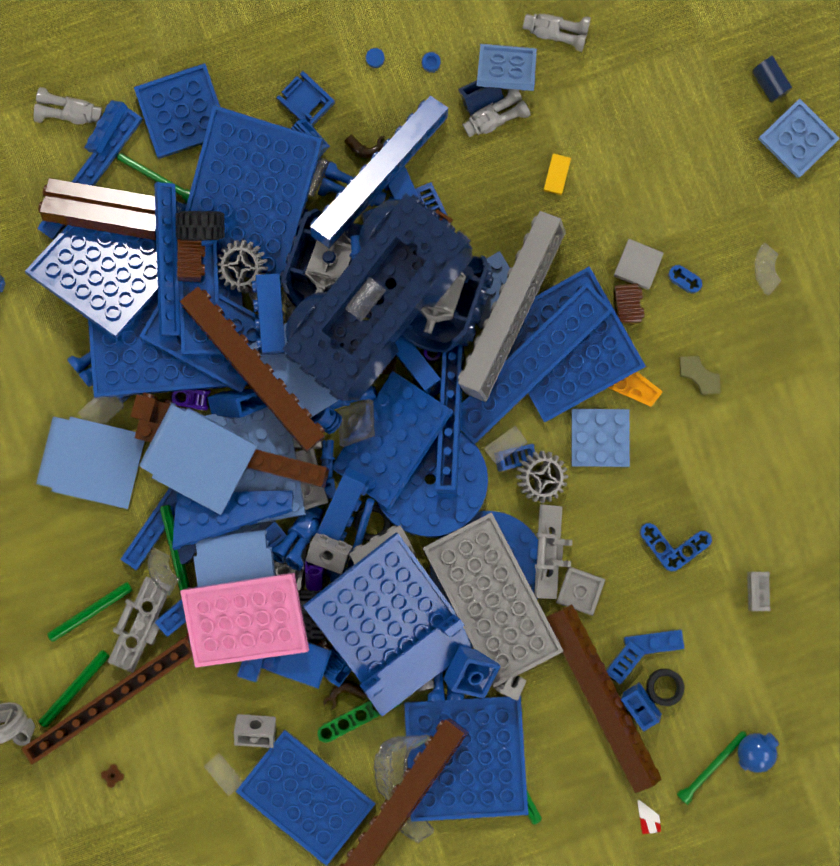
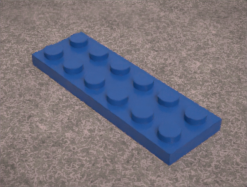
M217 240L202 241V245L205 246V257H201V264H205V276H201V282L179 281L180 300L199 287L201 290L205 289L211 296L210 301L213 305H219ZM180 304L181 355H221L218 348Z

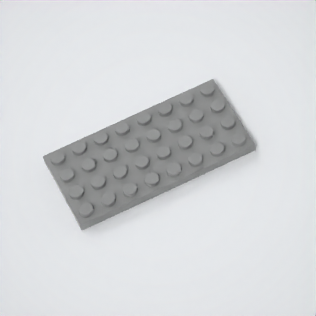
M492 512L423 547L458 618L465 625L463 628L474 649L501 665L492 683L494 687L506 682L510 676L514 678L564 652Z

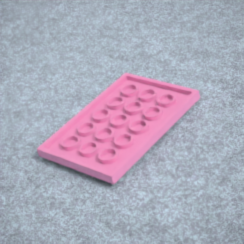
M295 573L189 588L180 591L195 667L309 651Z

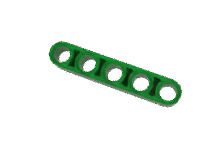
M368 700L321 725L317 732L318 739L324 743L331 742L381 715L373 708L372 702ZM358 710L366 712L367 717L364 720H359L356 717ZM339 720H348L349 727L346 729L340 728ZM329 728L332 736L329 738L323 737L321 730Z

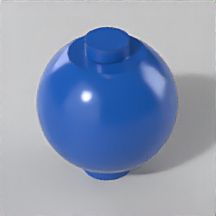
M770 732L766 735L761 733L749 734L741 740L738 746V758L740 759L738 763L745 771L750 770L755 773L768 771L777 760L776 747L780 743Z

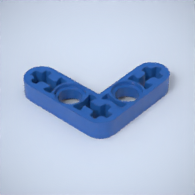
M646 523L640 528L641 538L668 571L680 569L709 547L712 542V537L708 532L699 531L676 549H673L654 524ZM645 527H647L648 529L653 528V531L651 532L654 537H657L658 535L660 538L654 540L651 544L649 542L650 540H653L651 536L644 535V533L646 532ZM699 535H706V544L700 543L699 545H697V547L699 548V550L697 551L695 545L692 544L691 541L693 540V542L696 543L700 540ZM657 542L665 544L666 549L664 552L659 553L656 551L655 545ZM686 545L690 546L693 550L692 555L689 557L684 556L682 553V549ZM678 551L679 556L682 559H684V561L682 562L681 559H679L675 562V568L673 566L669 567L667 565L669 564L668 559H675L676 557H678V555L675 554Z

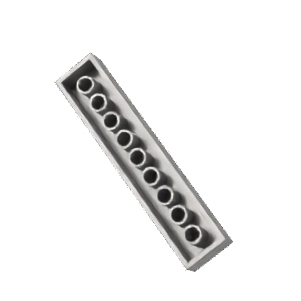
M542 211L533 218L531 231L525 235L522 250L517 252L516 262L508 271V279L499 290L500 296L491 307L492 313L489 319L487 318L484 321V330L481 336L476 338L475 349L473 353L468 355L466 368L460 372L458 377V384L465 394L484 402L487 401L566 233L561 218Z

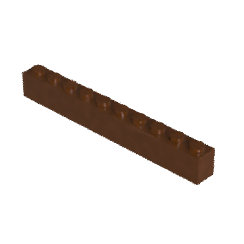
M195 288L180 300L183 309L307 453L324 439L325 435L323 432L325 430L318 422L315 424L310 419L312 417L311 413L306 408L302 409L299 406L298 402L300 401L294 393H288L285 389L287 385L281 378L276 379L272 374L274 373L272 367L260 360L262 356L255 348L251 349L248 346L249 341L242 333L239 335L236 332V325L231 319H225L222 315L224 312L218 304L213 305L210 301L211 296L205 289Z
M140 419L135 438L151 443L160 424ZM257 449L246 467L325 488L330 470L327 467Z
M571 604L553 612L546 618L632 789L637 793L654 787L662 780L659 770L655 767L651 755L646 749L641 735L636 730L631 716L628 714L614 687L613 681L605 669V665L597 654L596 648L587 634V630L578 617L577 611Z
M189 636L183 638L21 748L31 765L37 763L193 657Z
M451 718L439 722L434 737L430 736L425 742L426 748L424 751L416 755L413 760L415 762L413 767L408 768L402 776L404 780L391 791L393 795L390 800L384 801L380 807L382 810L380 814L372 818L369 823L371 827L367 832L364 831L358 838L359 844L348 852V860L345 864L341 863L340 866H376L469 733Z

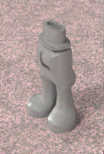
M526 14L523 29L531 30L530 33L542 39L565 42L574 46L577 51L583 52L591 17L586 16L580 22L563 20V17L548 14H538V16L537 14L534 16ZM560 29L568 30L580 35H571L560 32Z
M39 87L37 91V104L34 106V122L42 123L45 117L59 118L81 125L92 123V121L98 122L101 119L102 108L95 107L93 103L68 96L66 98L48 93V90ZM40 104H53L63 106L64 108L60 110Z
M508 89V95L494 104L492 102L478 110L469 118V121L462 125L467 135L471 137L475 134L490 133L508 120L516 117L526 118L531 116L526 103L522 101L519 90ZM517 104L514 108L501 115L497 113L511 105Z

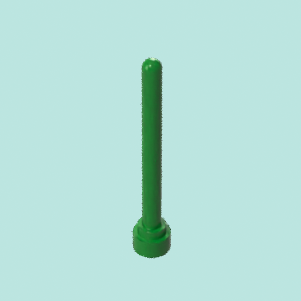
M119 153L117 155L119 161L156 182L174 184L124 154ZM175 184L176 193L182 196L184 202L187 203L190 190H185Z
M741 731L688 788L685 787L679 790L676 795L686 805L693 800V793L739 746L741 740L747 736V733Z

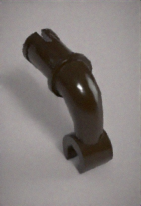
M352 134L345 139L344 143L355 153V157L370 159L375 152H379L383 148L381 142L385 139V136L379 137L377 144L371 148L362 145Z
M345 680L340 687L334 685L330 694L324 698L323 704L325 706L327 701H333L332 710L336 707L337 698L342 693H350L363 701L367 695L359 685L353 683L354 680Z

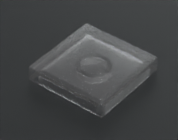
M368 399L339 410V414L342 416V422L339 426L341 446L345 447L375 436L372 400Z

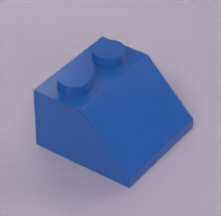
M459 646L444 676V680L453 692L485 698L501 665L476 649Z

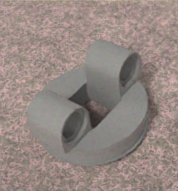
M13 702L1 703L0 723H5L0 725V744L12 738L17 745H27L35 730L32 719H27L21 705Z

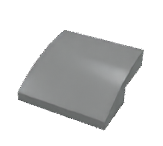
M628 239L614 276L649 290L664 253Z

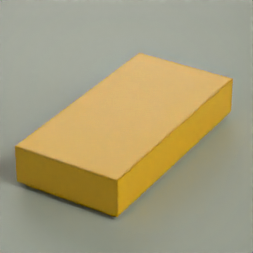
M553 153L543 191L562 195L571 158Z

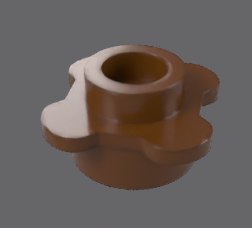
M111 764L108 770L101 772V778L106 780L108 787L113 788L115 783L124 779V774L121 773L116 764Z

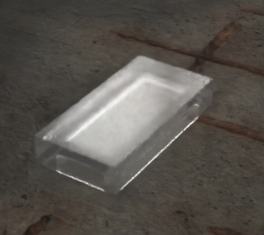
M369 277L345 309L362 321L386 290Z
M220 753L204 765L228 796L243 783L242 779Z

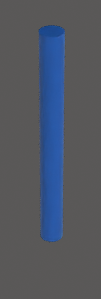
M368 498L353 548L362 545L375 502L373 499ZM350 556L347 567L351 568L355 564Z

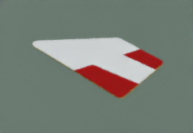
M638 800L642 834L661 832L659 815Z

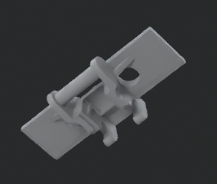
M540 505L537 533V565L535 564L534 594L536 598L557 599L559 566L571 567V561H562L563 545L572 546L573 540L561 539V506ZM547 569H549L548 576H546Z
M146 576L136 600L126 599V606L117 627L113 628V632L120 636L108 663L129 672H134L146 643L154 645L156 641L155 637L159 627L155 624V621L159 618V613L170 591V586ZM150 601L153 604V610L150 612L145 611L142 607L143 602ZM134 607L139 612L130 633L123 630ZM127 638H136L137 646L134 648L128 647L126 645Z

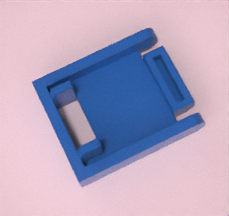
M302 71L300 75L305 80L302 81L296 76L282 91V94L287 99L284 100L280 95L276 98L298 120L306 119L313 126L335 104V100ZM321 102L324 107L312 118L309 114Z

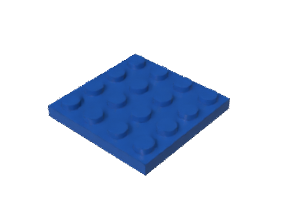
M205 63L134 87L158 159L203 144L213 105L220 107Z

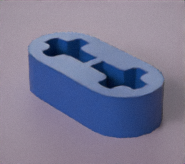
M675 265L669 270V280L686 292L695 294L702 288V280L683 266ZM677 270H680V275L684 277V279H682L681 277H678L677 279L674 278L675 274L673 273V271L676 272ZM686 279L690 282L695 280L697 282L696 286H698V288L694 287L693 289H691V284L688 283Z

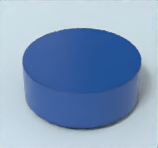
M372 48L367 52L366 62L371 68H379L384 64L385 56L382 50Z
M434 52L426 53L422 58L423 69L431 73L439 69L440 57Z

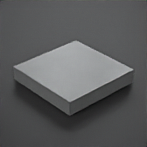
M568 567L556 603L564 606L572 604L575 610L593 616L605 579Z

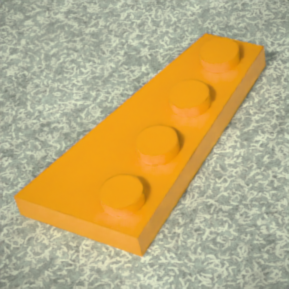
M638 372L609 387L611 390L650 407L663 393L662 390Z

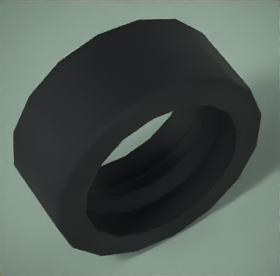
M373 505L372 512H377L383 517L384 527L377 534L365 532L363 539L368 541L377 535H384L391 528V522L382 513L378 505ZM365 507L355 517L356 531H358Z
M663 668L654 671L649 676L646 684L647 693L652 701L661 706L675 705L681 700L685 689L683 679L678 673ZM669 676L676 682L677 689L671 698L662 699L655 693L654 684L659 677Z

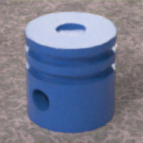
M330 406L310 418L315 424L318 422L327 434L335 432L342 422V416Z

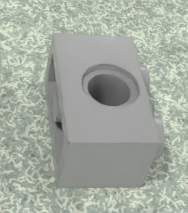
M316 533L310 543L306 562L342 574L348 564L349 553H351L353 546L348 545L344 541L329 538L327 535Z
M237 714L234 729V745L274 747L276 717Z

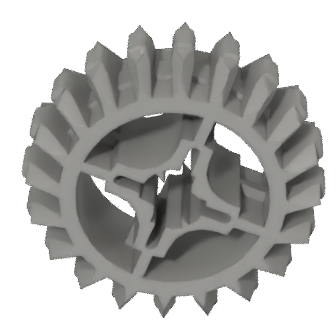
M236 240L234 245L228 243L227 248L221 249L223 254H218V258L222 260L217 262V266H221V269H218V273L222 272L223 274L219 279H226L225 286L231 283V290H235L237 287L238 292H242L243 288L246 292L250 291L252 281H255V276L263 275L265 273L262 271L268 270V267L263 266L267 259H261L265 253H258L260 247L256 246L253 248V242H249L247 245L246 240H242L241 244ZM240 250L237 260L229 262L231 255ZM246 252L253 257L255 264L248 260ZM243 262L248 268L241 270L236 264ZM229 268L235 271L238 280L232 276ZM255 270L253 277L249 281L244 282L247 272Z
M540 451L539 454L533 452V458L527 455L526 459L528 462L521 461L524 468L517 469L522 472L521 475L516 476L517 479H522V481L517 483L520 487L524 486L521 489V493L527 492L526 498L530 499L532 497L534 502H537L539 499L541 503H544L545 499L551 502L552 496L558 498L557 491L563 493L564 490L561 486H567L563 479H567L568 475L563 473L568 469L561 467L564 461H558L559 456H553L552 452L547 454L545 451ZM544 461L538 470H531L535 464ZM550 464L555 470L556 478L550 474ZM535 474H542L550 479H540L538 476H535ZM529 476L534 478L535 490L529 483ZM548 483H553L550 489L541 492Z

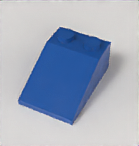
M308 642L309 651L264 658L261 668L319 688L331 650Z

